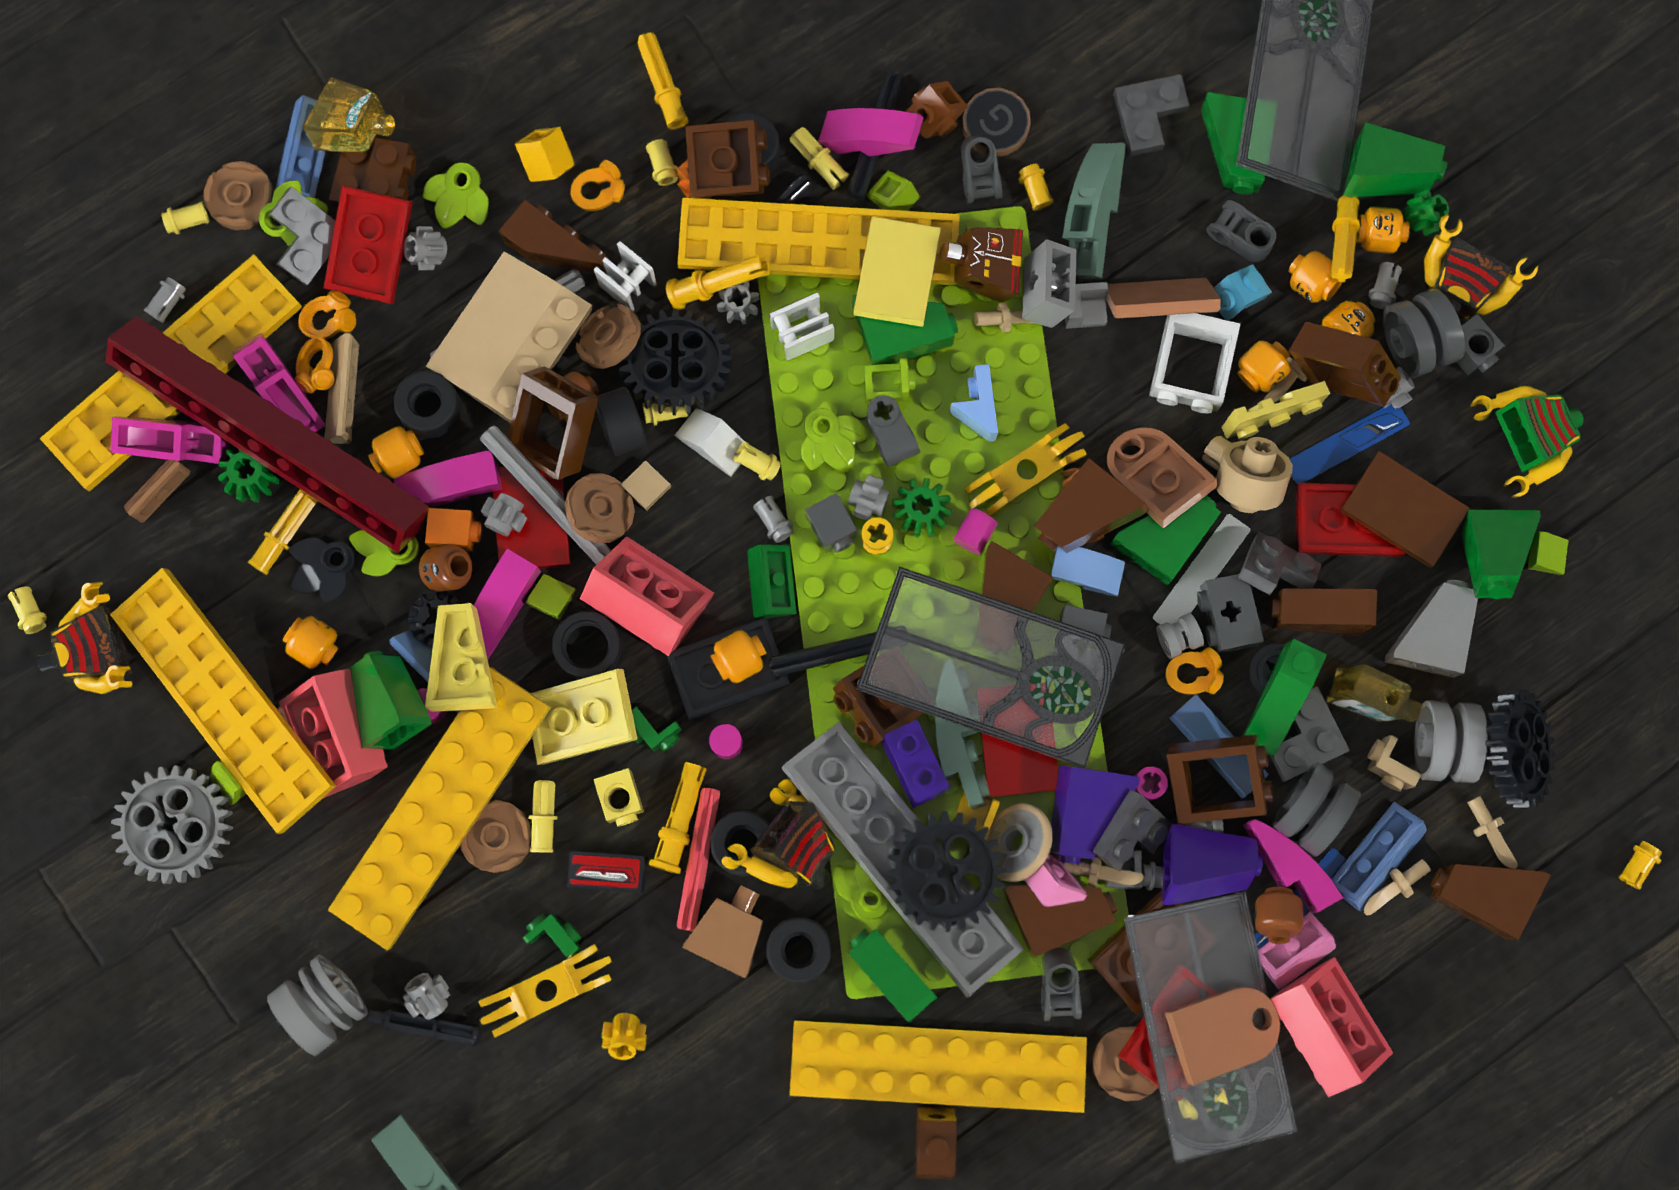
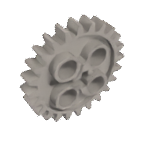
M174 766L170 775L167 768L159 767L158 778L151 772H145L146 783L143 784L140 781L133 780L132 785L135 792L128 793L123 791L121 793L128 801L126 805H115L114 807L117 811L123 813L122 818L111 820L112 824L121 826V831L111 835L113 839L123 841V844L115 850L116 853H129L123 864L132 866L138 863L134 874L142 876L148 871V881L156 882L161 875L163 884H171L174 876L178 883H186L187 872L193 878L201 877L199 866L205 869H213L209 858L211 856L222 858L223 854L217 849L218 845L230 844V841L224 838L222 834L224 831L233 830V826L224 824V818L231 816L233 812L222 810L221 808L229 799L225 796L216 797L215 795L220 790V786L212 784L207 787L210 777L202 774L196 779L197 770L188 768L184 774L182 767ZM185 791L188 796V802L184 808L178 810L175 805V799L180 792ZM159 796L163 797L164 808L158 802ZM148 808H152L155 814L154 820L149 826H145L142 820L143 814ZM170 818L177 819L178 821L173 825L175 832L168 831L167 829L172 824ZM200 823L203 828V835L197 842H193L190 837V830L195 824ZM167 840L170 850L168 855L161 859L158 856L157 847L160 842ZM180 841L183 844H185L187 848V852L185 854L182 853V846Z

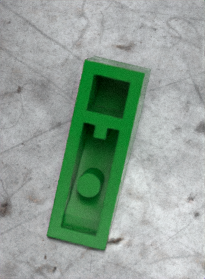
M1295 639L1285 644L1243 736L1258 734L1259 746L1265 745L1267 754L1275 756L1312 689L1327 654Z

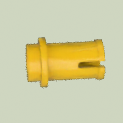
M1031 164L1022 168L1019 171L1021 177L1018 180L1020 184L1025 186L1033 211L1050 206L1053 203V199L1043 178L1045 174L1044 169L1039 168L1038 164Z
M1644 841L1639 846L1635 845L1633 847L1635 853L1622 874L1618 877L1621 881H1626L1627 885L1637 890L1641 889L1643 882L1655 863L1660 864L1661 862L1659 857L1662 852Z

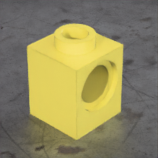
M629 768L594 779L607 822L612 823L616 821L617 827L638 821L637 814L643 813L644 809L632 771ZM617 790H626L630 796L628 805L622 809H615L611 804V797Z

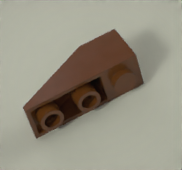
M524 200L499 230L503 242L530 263L577 269L578 271L595 273L594 269L598 267L607 275L602 261L605 257L607 258L606 254L594 244L586 246L578 240L580 236L573 228L565 223L562 226L558 225L552 220V214L538 203L533 206Z

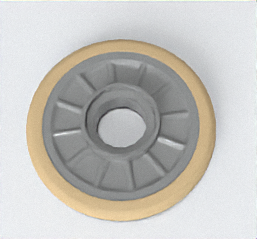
M1016 804L1004 809L994 818L986 841L991 839L999 841L992 848L993 853H1004V857L996 861V866L1007 869V872L998 874L997 878L1011 882L1023 880L1034 874L1047 859L1052 844V829L1047 816L1039 808L1029 804ZM1018 834H1022V846L1018 850L1012 851L1011 843L1013 838Z

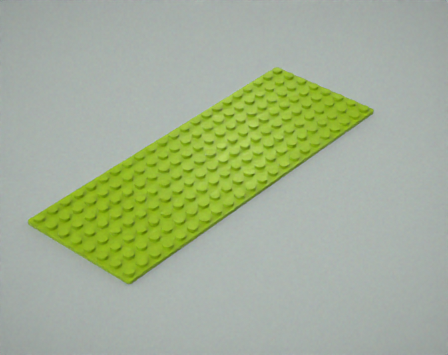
M1016 206L957 213L960 214L959 236L969 229L976 227L1023 230L1019 294L1004 302L1007 304L1009 311H1022L1024 258L1031 253L1025 209ZM775 274L759 277L758 284L787 518L792 521L793 525L791 528L794 531L790 535L804 649L877 632L899 567L981 594L985 553L992 540L1050 575L1055 551H1052L1038 539L1041 532L1034 525L1062 492V482L1065 480L1064 476L1061 475L1063 469L1027 490L991 516L997 521L998 525L981 555L973 554L953 541L971 509L968 504L994 484L995 481L991 480L967 494L964 488L987 472L996 469L1057 428L1042 325L1038 323L1011 324L1010 332H1001L999 325L975 326L973 321L975 312L997 311V305L1002 302L995 301L957 284H931L928 302L944 303L947 314H954L958 333L954 334L953 346L907 360L908 368H914L915 389L909 390L908 401L896 402L907 425H909L916 438L920 453L887 467L879 453L875 438L867 422L868 405L870 403H866L864 365L872 364L852 307V297L857 294L859 279ZM818 293L820 296V314L828 313L829 325L833 324L834 340L787 361L784 350L785 343H781L779 340L780 332L778 328L772 330L770 313ZM804 316L791 322L790 325L794 327L809 320V318ZM989 364L998 428L996 441L988 442L950 413L952 403L976 400V398L970 399L968 378L973 377L974 368L977 365ZM824 408L832 411L836 416L850 415L861 422L867 430L868 439L853 444L855 460L851 471L844 472L834 469L825 461L818 468L810 470L804 463L801 456V445L807 436L804 430V422L807 415L813 410ZM878 408L876 418L882 417L884 421H887L890 411L884 412L882 408ZM820 419L817 422L818 431L821 433L827 431L828 423L825 420ZM1059 437L1051 441L1049 445L1052 447L1059 442ZM1023 460L1017 465V473L1023 479H1032L1037 474V467L1032 461ZM868 474L883 479L882 489L890 491L882 515L878 516L872 513L871 519L876 517L886 519L893 528L891 548L886 553L878 555L869 554L864 550L861 531L867 520L854 516L855 507L848 505L856 479L865 482ZM924 478H929L930 489H933L938 483L943 485V489L938 496L950 495L951 500L945 507L950 508L952 514L951 517H941L946 522V527L943 530L933 525L935 532L933 537H928L925 529H921L920 537L914 538V527L911 526L907 532L903 533L901 526L905 520H893V514L899 511V509L892 507V500L896 498L902 499L897 493L900 486L911 491L909 480L915 479L918 487H922ZM837 493L857 529V537L852 539L854 544L838 553H835L834 550L825 553L805 516V509ZM1003 493L992 497L974 509L985 512L1004 496ZM917 502L915 510H920L922 515L927 514L928 507L930 506H923L921 502ZM878 530L876 534L871 533V542L876 543L878 539L885 541L883 539L884 532ZM904 577L887 626L893 628L905 626L907 633L1021 671L1022 653L1017 638L1007 655L1001 652L998 655H994L979 645L981 640L976 637L980 602ZM1052 579L1033 612L1059 621L1061 610L1065 605L1084 609L1080 585ZM1028 620L1025 632L1031 644L1034 660L1052 656L1058 629ZM1079 640L1076 645H1073L1078 648V655H1083L1087 650H1090L1084 647L1085 640ZM910 642L906 646L898 647L935 702L944 664L950 660L957 665V668L964 667L970 687L964 690L968 702L975 701L976 705L977 689L1015 686L1018 680ZM888 650L878 652L876 658ZM868 655L806 669L815 740L839 722L923 825H927L928 813H932L936 821H940L942 811H947L950 821H953L964 793L960 777L951 780L946 778L950 787L945 794L912 809L882 747V743L874 748L869 742L863 743L854 731L856 722L849 712L843 713L837 708L833 698L836 694L833 688L841 679L864 666ZM1043 667L1042 669L1049 674L1047 668ZM1042 675L1041 683H1046V677ZM1053 680L1049 687V693H1053L1056 689ZM1090 688L1084 690L1083 693L1091 696ZM1067 692L1062 693L1069 703H1074ZM1075 704L1074 708L1076 713L1079 712V706L1078 704ZM1060 705L1056 707L1055 713L1060 709ZM1070 707L1066 708L1063 714H1067ZM925 713L916 720L942 770L936 741L935 715ZM1094 713L1085 720L1076 723L1061 724L1053 722L1055 748L1062 749L1074 743L1083 734ZM1099 723L1086 767L1057 758L1058 771L1059 765L1108 772L1101 723ZM978 730V733L966 736L965 738L966 741L973 740L979 760L973 762L977 775L984 774L985 776L981 735ZM1056 791L991 798L985 796V799L1000 801L995 817L1010 806L1029 804L1039 808L1047 816L1051 825ZM829 828V839L834 848L833 852L829 851L833 881V872L836 865L855 869L857 861ZM1018 834L1013 838L1011 843L1012 851H1016L1022 846V834ZM959 837L953 839L949 845L950 854L956 859L966 855L968 850L966 841ZM936 839V842L942 848L941 841L939 839ZM1049 852V853H1051V854L1056 855V856L1059 858V855H1058V854ZM1081 858L1080 861L1092 863L1093 859ZM1102 861L1101 866H1105L1104 861ZM971 873L964 875L971 885L977 889V878ZM1072 874L1081 887H1090L1088 886V877ZM996 877V880L1005 884V888L1011 885L1028 886L1024 879L1011 882ZM1098 879L1096 887H1101L1103 894L1109 892L1117 908V912L1113 914L1116 922L1059 946L1071 952L1077 971L1094 969L1088 959L1125 925L1124 918L1129 917L1125 889L1106 888L1105 880ZM833 881L846 993L850 999L884 995L848 954L853 949L849 942L865 928L869 933L877 929L929 989L957 986L891 903L888 904L886 912L880 918L864 920L854 913L850 901L838 895ZM994 888L993 893L998 896L1000 901L988 900L986 903L1024 950L986 982L1042 975V958L1045 953L1031 957L1002 891L1004 888ZM867 896L864 898L866 904H876V900L873 897ZM1061 967L1053 973H1063L1068 968Z

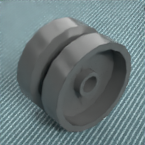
M1430 289L1417 294L1412 299V302L1402 300L1384 309L1382 321L1388 347L1397 365L1402 367L1409 377L1417 378L1431 372L1435 365L1445 367L1460 361L1464 357L1465 340L1460 320L1453 305L1440 290Z
M1319 762L1314 763L1293 786L1272 822V828L1287 838L1296 835L1302 830L1299 835V847L1314 857L1320 855L1335 839L1352 815L1361 796V791L1346 781L1340 782L1331 788L1333 772Z

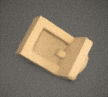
M1390 735L1383 738L1382 741L1377 739L1368 754V758L1372 761L1367 770L1382 777L1381 783L1393 790L1401 791L1402 788L1405 790L1414 788L1422 774L1389 757L1398 738Z

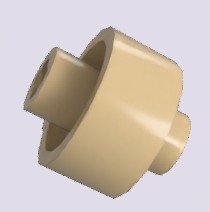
M1216 436L1211 440L1204 450L1205 455H1203L1202 459L1206 464L1218 471L1216 475V489L1225 500L1230 502L1234 509L1244 513H1254L1258 510L1276 508L1283 502L1293 465L1289 457L1281 452L1274 442L1262 437H1253L1247 441L1231 443L1222 436Z

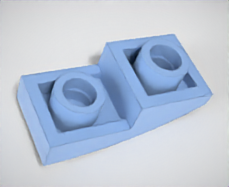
M1058 547L1055 551L1050 576L1055 580L1083 586L1082 589L1117 597L1125 562L1081 547L1068 553Z

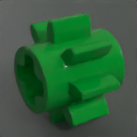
M1429 190L1415 194V198L1407 201L1408 207L1405 210V220L1409 222V227L1415 232L1422 229L1424 236L1438 232L1440 219L1446 214L1449 215V207L1446 200L1439 194L1431 197Z

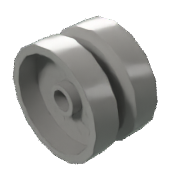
M1426 700L1422 703L1418 712L1414 735L1415 766L1417 772L1422 774L1420 776L1422 780L1442 781L1448 774L1455 782L1475 783L1479 780L1483 772L1487 745L1485 744L1487 740V724L1482 706L1476 703L1459 702L1451 709L1450 705L1445 701Z

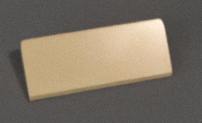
M345 333L336 339L332 345L334 354L330 370L334 373L335 382L328 391L324 437L336 444H350L359 354L358 342L350 333Z

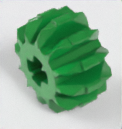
M231 449L227 450L226 453L231 459L229 462H219V466L225 472L218 475V480L226 484L224 491L228 495L236 494V499L240 502H245L248 497L253 502H259L260 492L271 496L272 492L268 485L279 484V479L272 475L275 472L240 449L237 454ZM251 467H252V468L255 470L254 473H253V475L250 476L249 474H247V478H246V477L244 476L245 471H246L247 469H248L249 471H252V470H251Z
M924 478L922 487H918L915 479L909 480L911 491L900 486L897 493L902 499L896 498L892 500V507L899 509V511L893 514V520H905L901 526L903 533L907 532L911 526L914 527V538L920 537L921 529H925L928 537H933L935 533L933 525L943 530L946 527V522L941 517H951L952 510L945 507L951 500L950 495L938 496L943 489V485L938 483L933 489H930L929 478ZM917 502H921L923 506H930L928 507L927 514L922 515L920 510H915Z

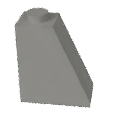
M1447 580V583L1434 588L1388 651L1384 662L1452 678L1464 674L1478 598H1475L1474 589L1468 588L1469 584L1460 580Z

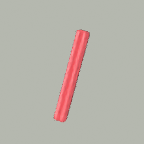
M702 788L677 920V928L693 931L698 922L711 850L710 839L715 827L720 800V791L713 788Z

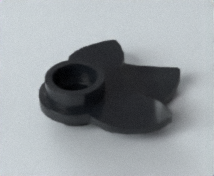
M307 538L289 548L292 556L302 563L291 585L294 591L306 594L319 591L325 603H330L343 594L347 586V574L353 569L355 564V554L347 544L343 542L326 544L318 538ZM342 554L344 558L342 564L334 566L332 562L334 556Z

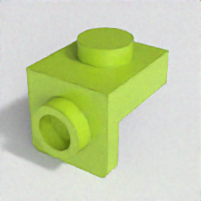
M900 358L898 364L864 365L866 403H870L875 397L881 395L890 396L895 401H908L909 390L915 389L914 368H908L907 358Z

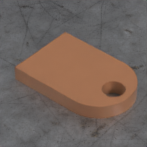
M1136 428L1129 430L1113 441L1107 453L1109 474L1147 504L1149 509L1146 513L1162 528L1166 527L1217 487V479L1167 434L1156 429ZM1131 445L1140 448V451L1134 455H1126L1122 452L1125 447Z
M1236 987L1227 989L1165 1012L1187 1085L1199 1084L1263 1059L1275 1047L1280 1032L1279 1016L1274 1004L1264 993L1253 988ZM1257 1009H1261L1265 1015V1024L1259 1030L1252 1022L1253 1013Z

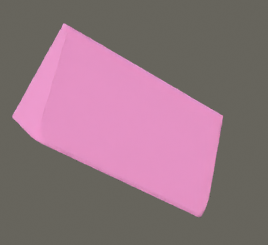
M1051 853L1048 854L1043 865L1034 874L1024 879L1045 906L1081 901L1087 896L1084 889L1064 864L1058 861L1056 855Z
M1311 912L1303 916L1304 927L1302 932L1296 937L1290 938L1289 943L1274 944L1268 942L1255 952L1257 962L1279 990L1336 948L1334 937Z

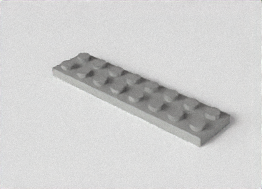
M839 722L782 766V770L966 997L974 993L1024 950L990 907V914L980 910L976 912L979 918L978 924L966 918L965 930H960L956 922H952L950 932H945L942 922L938 923L934 931L930 930L928 918L920 925H917L915 923L917 912L914 911L908 916L903 914L904 909L908 905L906 901L899 904L894 903V899L900 894V891L889 890L887 886L896 881V876L888 875L885 871L896 868V863L890 861L887 855H898L900 850L892 844L893 841L904 843L906 838L901 830L905 828L912 833L916 831L913 820L918 818ZM935 840L934 844L942 863V869L937 871L938 877H945L950 899L954 904L957 902V896L950 880V874L955 872V868L945 863L943 849ZM927 848L918 849L913 857L914 863L919 869L928 868L933 860L932 854ZM963 876L959 883L961 891L966 895L974 893L976 889ZM938 884L927 886L924 891L925 901L929 905H935L941 901L943 896L941 887Z

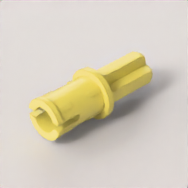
M804 127L793 133L790 142L809 162L808 167L810 169L814 168L831 186L832 190L840 186L839 181L832 173H835L842 182L848 178L849 174L830 156V149H824Z
M538 780L534 782L532 815L528 817V819H532L530 852H553L554 820H558V816H554L555 782Z

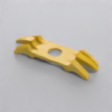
M1065 423L1004 464L964 488L967 494L991 480L995 481L994 484L968 504L970 508H975L992 497L1003 493L1004 496L984 512L991 517L1005 505L1044 479L1086 456L1087 454L1083 448L1065 456L1061 460L1058 458L1061 453L1084 437L1082 431L1057 442L1051 447L1049 443L1069 429V426ZM1023 460L1032 461L1037 467L1036 476L1032 479L1021 478L1017 473L1018 463Z
M594 944L517 985L478 1001L480 1006L484 1007L508 997L512 1000L481 1018V1024L485 1025L517 1012L519 1017L492 1031L494 1037H497L543 1012L611 981L610 975L607 974L584 985L581 983L582 979L611 963L610 956L575 970V964L598 951ZM545 979L553 981L557 987L556 996L548 1002L540 1000L536 995L538 983Z

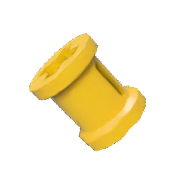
M880 517L869 519L863 525L861 531L863 548L872 555L886 553L891 548L893 542V528L886 519ZM878 530L883 531V539L885 541L878 539L876 543L871 542V533L876 534Z

